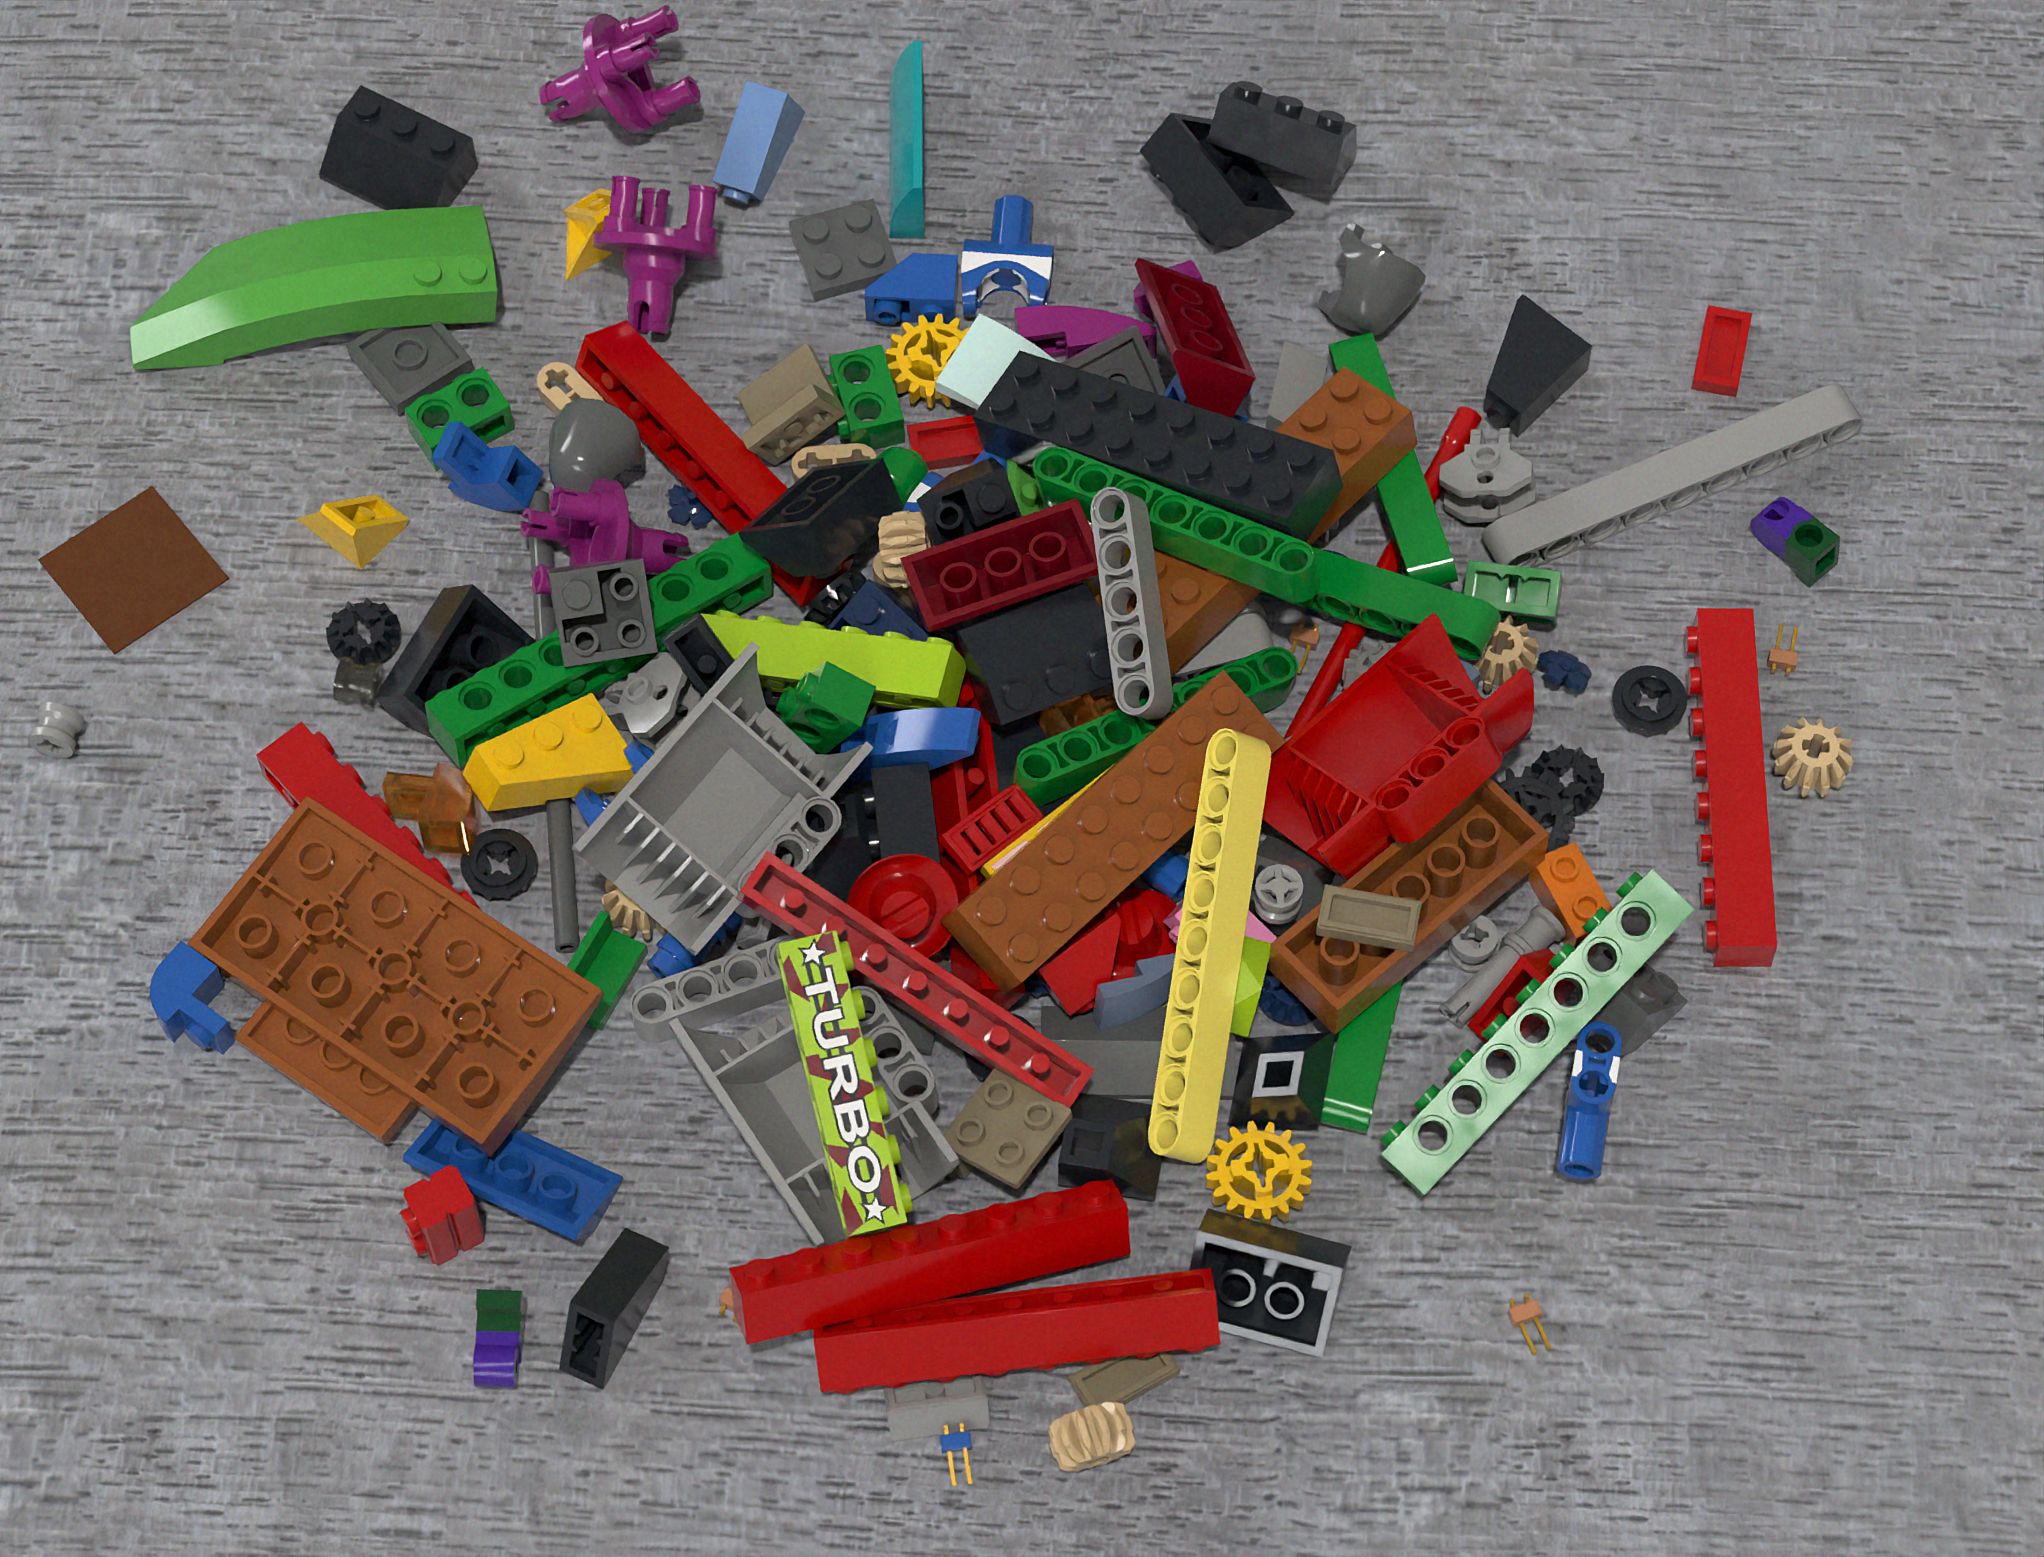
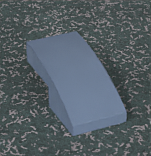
M1175 953L1136 961L1133 977L1098 984L1092 1016L1098 1029L1103 1030L1130 1022L1148 1014L1168 1001Z

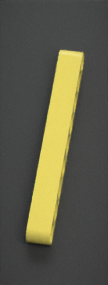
M1227 728L1218 730L1212 736L1206 751L1148 1130V1143L1155 1154L1193 1164L1201 1163L1207 1158L1214 1142L1271 764V750L1264 740Z

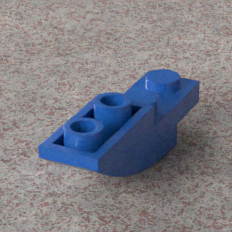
M921 708L883 713L864 718L859 729L836 745L827 754L845 753L864 744L866 741L874 747L836 792L871 780V769L928 763L930 771L973 755L974 748L978 742L977 732L981 712L975 708Z

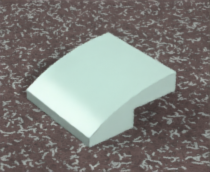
M979 313L935 381L936 391L977 410L1019 351L1052 361L1055 360L1021 335Z

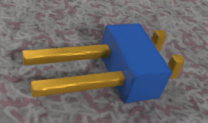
M959 1423L960 1432L949 1434L948 1425H944V1435H940L942 1454H948L952 1487L956 1486L952 1452L963 1451L968 1484H972L967 1450H972L970 1431L964 1432L963 1423Z

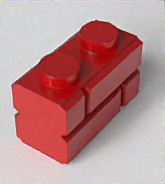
M450 1164L431 1174L430 1181L422 1179L404 1189L403 1197L407 1208L399 1211V1214L407 1229L405 1233L418 1257L427 1253L432 1264L440 1266L458 1256V1250L461 1249L463 1252H466L484 1242L485 1234L475 1199L457 1167Z

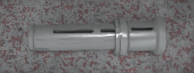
M1536 905L1530 911L1531 917L1515 933L1508 932L1502 938L1500 943L1501 949L1453 996L1440 1005V1010L1444 1016L1450 1012L1453 1014L1448 1020L1454 1026L1462 1028L1482 1007L1521 955L1545 949L1553 941L1560 942L1566 936L1563 925L1549 910L1541 905Z

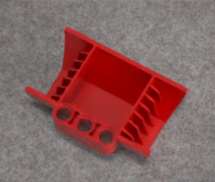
M1432 612L1271 755L1262 819L1311 857L1348 881L1395 841L1410 843L1423 837L1496 772L1501 765L1502 758L1528 735L1532 727L1534 682L1531 674L1526 668L1521 667L1487 699L1482 698L1457 656L1438 615Z

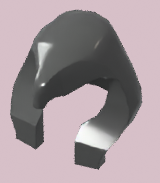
M1347 224L1339 238L1346 258V274L1342 290H1334L1331 293L1323 290L1319 299V308L1338 326L1360 334L1372 332L1373 336H1377L1387 330L1410 306L1425 283L1426 276L1414 264L1393 255V252L1382 243H1373L1372 247L1366 245L1361 241L1365 229L1357 224Z
M580 398L567 403L554 420L549 434V474L554 488L558 486L563 489L589 492L591 485L598 479L612 480L629 467L642 468L645 448L641 447L639 430L634 421L619 408L602 400Z

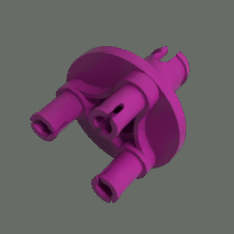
M664 5L660 9L637 19L629 17L619 21L612 15L605 13L589 19L583 29L585 59L581 67L556 78L552 82L548 81L540 87L539 98L541 105L561 97L566 99L557 104L558 110L551 112L549 119L555 123L566 122L569 118L580 116L596 108L608 110L616 121L628 131L641 133L667 120L670 113L691 104L699 103L701 94L692 77H684V79L658 90L647 63L660 57L659 49L656 48L652 51L650 49L658 45L656 39L678 31L679 25L674 11L670 10L668 5Z
M612 176L609 216H604L603 231L594 233L593 247L623 254L622 267L630 281L627 303V321L641 334H647L648 331L657 332L658 335H667L670 329L668 323L672 314L674 286L685 274L686 261H714L718 259L719 247L716 245L717 229L713 228L718 189L709 186L690 185L688 189L689 200L686 225H682L681 229L666 228L669 190L659 189L656 192V204L654 206L656 188H642L639 220L636 219V209L641 179L629 176Z
M598 479L591 485L589 492L563 489L557 486L552 491L549 509L551 512L526 508L522 514L523 518L529 519V522H520L522 537L558 541L560 546L566 547L570 551L569 566L599 561L643 558L645 574L660 575L677 562L687 560V558L665 555L664 552L676 554L678 547H687L689 545L688 538L678 532L670 533L665 530L638 526L629 517L625 491L616 480ZM542 564L536 566L532 577V590L534 594L551 595L547 569L554 567Z

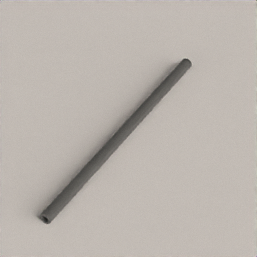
M534 491L527 508L550 512L549 494L545 491ZM529 537L531 576L533 577L534 570L539 564L554 567L552 540ZM533 593L535 639L537 642L553 633L557 627L551 595ZM568 797L546 800L555 950L559 953H573L579 947L573 850L571 849L570 802Z

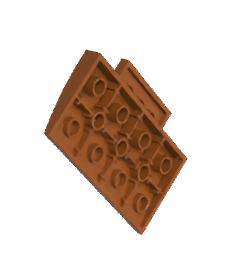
M309 796L304 798L187 943L188 946L215 964L220 974L262 1001V1004L234 1037L238 1044L385 1145L415 1107H417L491 1158L551 1077L604 996L600 988Z

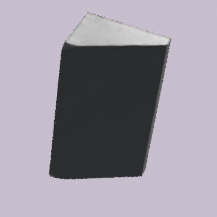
M700 612L689 616L661 633L660 640L702 696L710 690L735 661Z

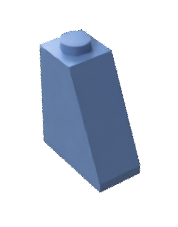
M746 80L712 180L718 187L724 190L722 194L724 198L745 205L748 204L749 198L763 202L805 113L788 93Z

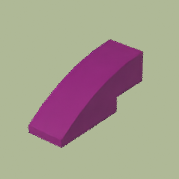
M1041 305L1014 308L1015 332L1039 347L1052 358L1065 356L1067 360L1130 325L1138 327L1152 359L1156 358V327L1137 319L1104 310L1076 306Z

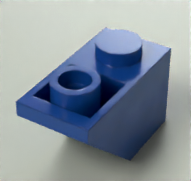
M912 253L865 288L866 321H877L882 324H895L897 322L918 323L919 316L924 315L928 323L934 322L937 314H942L943 323L949 324L956 318L959 281L958 255Z

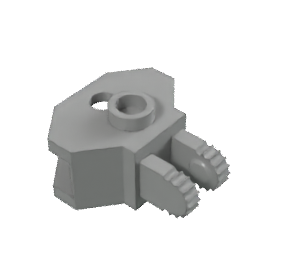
M1500 428L1497 438L1498 443L1487 444L1482 429L1472 430L1470 444H1465L1464 452L1440 466L1439 481L1440 486L1445 489V511L1466 523L1494 522L1501 517L1536 504L1537 490L1532 461L1512 451V431L1510 428ZM1485 506V507L1494 508V509H1492V510H1486V509H1483L1482 507Z
M664 652L658 653L637 673H629L626 681L614 682L607 686L605 696L610 701L618 703V706H605L603 710L616 729L630 730L639 742L655 752L682 722L683 719L680 712L688 710V715L703 696L671 653Z

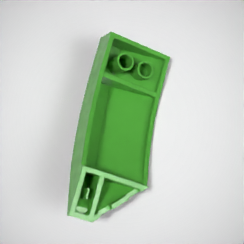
M483 207L396 209L347 214L303 221L270 229L216 246L130 326L133 370L224 365V360L255 351L312 338L355 331L431 325V323L437 322L442 324L495 322L497 284L493 252Z

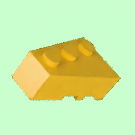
M593 693L474 747L462 773L487 812L544 805L546 800L572 797V801H575V795L584 787L593 790L597 794L614 792V795L617 796L635 775L631 769L633 765L628 761L623 751L627 746L626 742Z

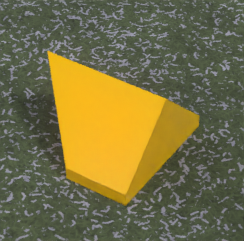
M599 188L563 210L567 217L565 282L613 253L593 247L594 233L603 231L604 216H609L611 190Z
M377 494L324 503L319 512L296 518L360 569L364 568L407 526L410 520Z

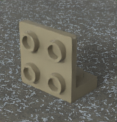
M808 344L800 346L738 393V398L752 424V427L741 435L746 448L775 466L846 414L813 348Z
M994 1068L943 1134L960 1162L951 1173L965 1180L973 1168L976 1167L1015 1189L1019 1188L1073 1118L1071 1109L1057 1101L1050 1100Z

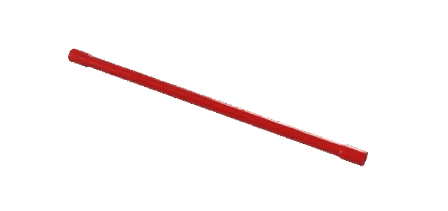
M1461 406L1457 408L1441 438L1440 447L1424 474L1433 504H1435L1443 489L1439 481L1440 466L1464 452L1465 444L1470 443L1471 431L1478 429L1482 421L1479 413L1469 407ZM1391 536L1375 566L1398 573L1402 563ZM1345 621L1283 739L1293 736L1327 706L1342 678L1345 658H1349L1352 649L1357 650L1368 629L1367 627Z

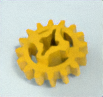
M937 314L934 322L928 323L924 315H920L918 318L919 325L913 327L907 322L903 323V336L892 334L891 348L886 349V360L892 380H895V390L898 394L909 390V402L913 404L920 397L926 398L928 408L933 407L935 399H942L946 407L951 406V398L936 391L935 381L970 327L960 331V319L954 318L949 324L943 323L942 314Z
M1248 1121L1247 1133L1241 1134L1234 1126L1229 1129L1230 1142L1217 1139L1214 1145V1152L1217 1155H1208L1206 1169L1211 1171V1173L1206 1174V1188L1216 1189L1212 1193V1203L1214 1206L1226 1202L1227 1214L1236 1215L1240 1213L1244 1215L1243 1218L1250 1220L1261 1218L1262 1223L1269 1225L1271 1216L1277 1215L1285 1223L1289 1220V1206L1301 1210L1304 1204L1302 1194H1307L1311 1191L1312 1180L1306 1176L1312 1174V1161L1302 1160L1306 1151L1305 1144L1300 1143L1292 1146V1131L1289 1129L1280 1136L1274 1134L1273 1122H1269L1264 1131H1257L1254 1121ZM1245 1151L1240 1159L1232 1160L1237 1154ZM1254 1161L1257 1162L1258 1170L1261 1171L1264 1177V1187H1261L1260 1178H1257V1174L1253 1171ZM1287 1188L1282 1194L1273 1198L1278 1189Z

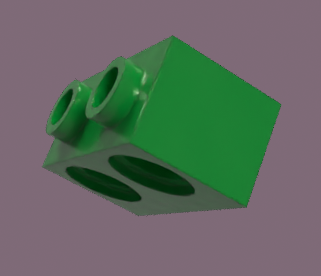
M882 344L829 356L830 374L827 377L846 413L835 422L840 440L848 438L849 444H865L873 450L905 443L904 417ZM854 380H862V381H865V382L860 383V384L850 383V382H852V381H854ZM866 417L875 418L873 421H862L861 419Z
M484 367L472 373H464L458 376L451 384L432 394L418 397L410 406L404 408L409 432L435 471L440 470V468L430 459L449 422L461 421L485 444L515 429L510 404ZM483 403V405L479 407H470L473 404ZM437 424H444V426L440 428H431L432 426Z
M1468 560L1464 594L1481 599L1494 606L1501 614V619L1511 615L1512 619L1517 621L1557 625L1563 577L1561 571Z
M826 661L812 673L806 671L795 687L788 686L778 701L776 711L781 713L779 719L808 747L820 754H826L861 727L876 686Z

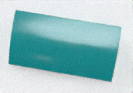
M912 41L905 48L895 63L890 79L889 239L925 238L922 41Z

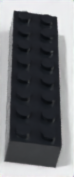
M1023 351L1017 353L972 416L985 452L1033 467L1036 455L1042 450L1056 446L1066 448L1304 542H1307L1344 486L1334 450Z

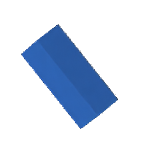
M435 1119L403 1154L402 1161L429 1174H433L451 1164L457 1167L472 1194L575 1241L596 1230L621 1186L623 1176L515 1127L490 1158Z

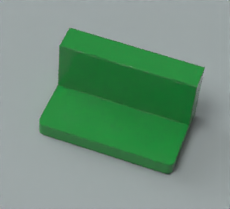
M602 910L598 913L567 965L569 969L603 991L604 996L586 1022V1024L601 1031L648 954L646 944L613 930L610 914Z

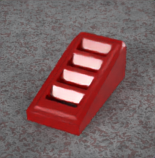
M1014 783L945 832L938 840L969 877L1044 819V816L1023 789ZM992 815H994L998 819V821L1006 829L1008 834L1004 831V829L1000 826V824L995 820V818ZM977 825L981 827V829L990 838L994 845L991 844V842L987 839V837L983 834V832L978 828ZM963 834H966L981 854L979 856L962 837Z

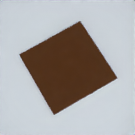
M153 486L38 559L40 564L114 655L229 580L225 572Z

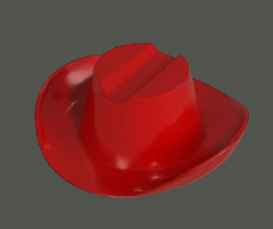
M917 854L893 855L873 863L857 878L847 900L849 906L927 958L939 952L951 938L952 934L940 920L959 904L956 887L947 871L931 858Z
M1126 887L1107 905L1122 920L1110 982L1133 977L1136 961L1176 953L1177 944L1168 934L1171 929L1163 922L1177 907L1169 897L1153 890Z

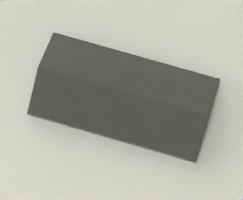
M1041 1006V1034L1095 1070L1080 1093L1114 1099H1153L1167 1007H1158L1130 1022L1099 1030L1092 1017L1094 1006L1083 1013L1075 1012L1071 1016L1059 1006ZM1230 1033L1220 1100H1232L1235 1089V1034Z

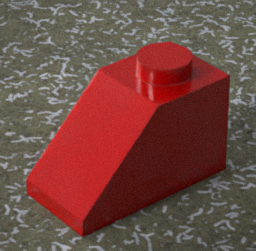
M1107 905L1034 971L1057 1005L1070 1016L1075 1012L1083 1013L1091 1009L1095 1004L1097 985L1111 981L1122 920Z
M1549 948L1521 955L1467 1026L1486 1043L1488 1040L1481 1033L1500 1013L1508 1019L1521 1006L1514 998L1534 977L1541 983L1545 981L1555 970L1548 963L1555 954ZM1567 980L1556 983L1554 997L1560 1005H1563L1575 990V984ZM1536 1016L1524 1017L1520 1023L1522 1037L1526 1040L1544 1022ZM1494 1051L1500 1058L1507 1056L1504 1052Z

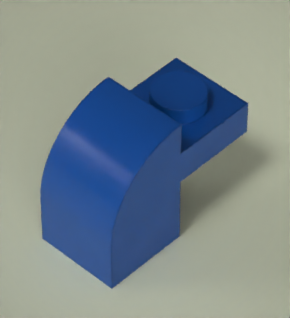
M461 421L449 422L430 459L452 479L448 486L452 492L470 503L496 511L526 509L543 475V471L515 445L489 448Z
M180 941L164 958L152 976L150 1000L163 1032L173 1043L184 1032L200 1048L206 1049L210 1045L224 1055L235 1042V1038L229 1022L208 1007L225 987L215 964L183 941Z

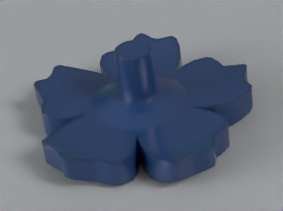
M675 484L672 489L668 490L670 497L669 505L672 508L667 513L673 523L686 526L691 519L693 528L699 529L706 527L712 521V512L688 487L686 490Z
M1550 650L1542 652L1538 657V663L1546 666L1544 672L1547 674V680L1552 681L1558 686H1562L1565 681L1567 687L1574 688L1577 692L1586 689L1592 672L1586 664L1578 661L1579 659L1576 656L1563 650H1558L1557 652Z

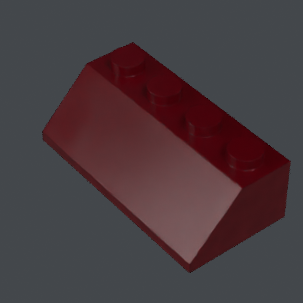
M1138 257L1134 264L1160 337L1163 340L1188 404L1233 418L1256 377L1217 287Z
M1078 498L900 558L909 595L922 627L928 632L1099 574L1094 536Z

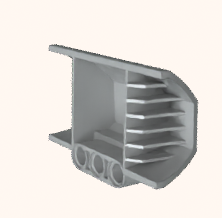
M753 641L571 847L574 852L663 926L694 956L699 953L734 911L746 918L760 916L759 913L738 900L736 896L766 851L775 855L776 847H786L794 855L795 864L793 868L800 873L806 869L835 835L841 825L842 816L840 809L830 798L874 748L866 741L864 744L845 753L826 755L816 754L766 707L757 669V650L759 646ZM806 812H816L823 818L825 823L824 832H815L808 827L805 820Z
M857 986L851 988V991L859 989L864 1009L874 1012V1015L869 1020L859 1022L863 1039L871 1037L876 1053L877 1066L870 1068L874 1086H883L888 1102L889 1115L882 1116L886 1136L895 1135L900 1151L901 1163L894 1165L898 1184H907L911 1201H913L951 1173L960 1164L959 1158L930 1117L938 1106V1092L931 1069L881 996L872 988ZM789 1008L736 1038L696 1031L682 1025L677 1018L668 1022L670 1029L814 1246L817 1248L844 1241L845 1237ZM888 1047L900 1050V1053L892 1059L877 1057L881 1050ZM913 1085H921L926 1088V1091L916 1098H909L903 1095L904 1091Z

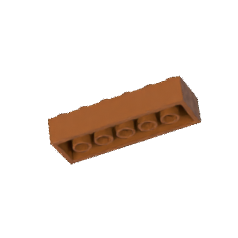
M1489 777L1423 837L1410 843L1395 841L1340 886L1422 901L1413 952L1316 935L1321 908L1320 903L1270 944L1268 969L1335 1035L1544 861L1550 834Z

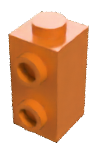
M1575 842L1546 853L1545 860L1529 873L1528 881L1541 905L1561 922L1566 931V936L1561 940L1564 945L1569 942L1576 948L1588 935L1582 928L1583 925L1601 907L1608 912L1613 909Z

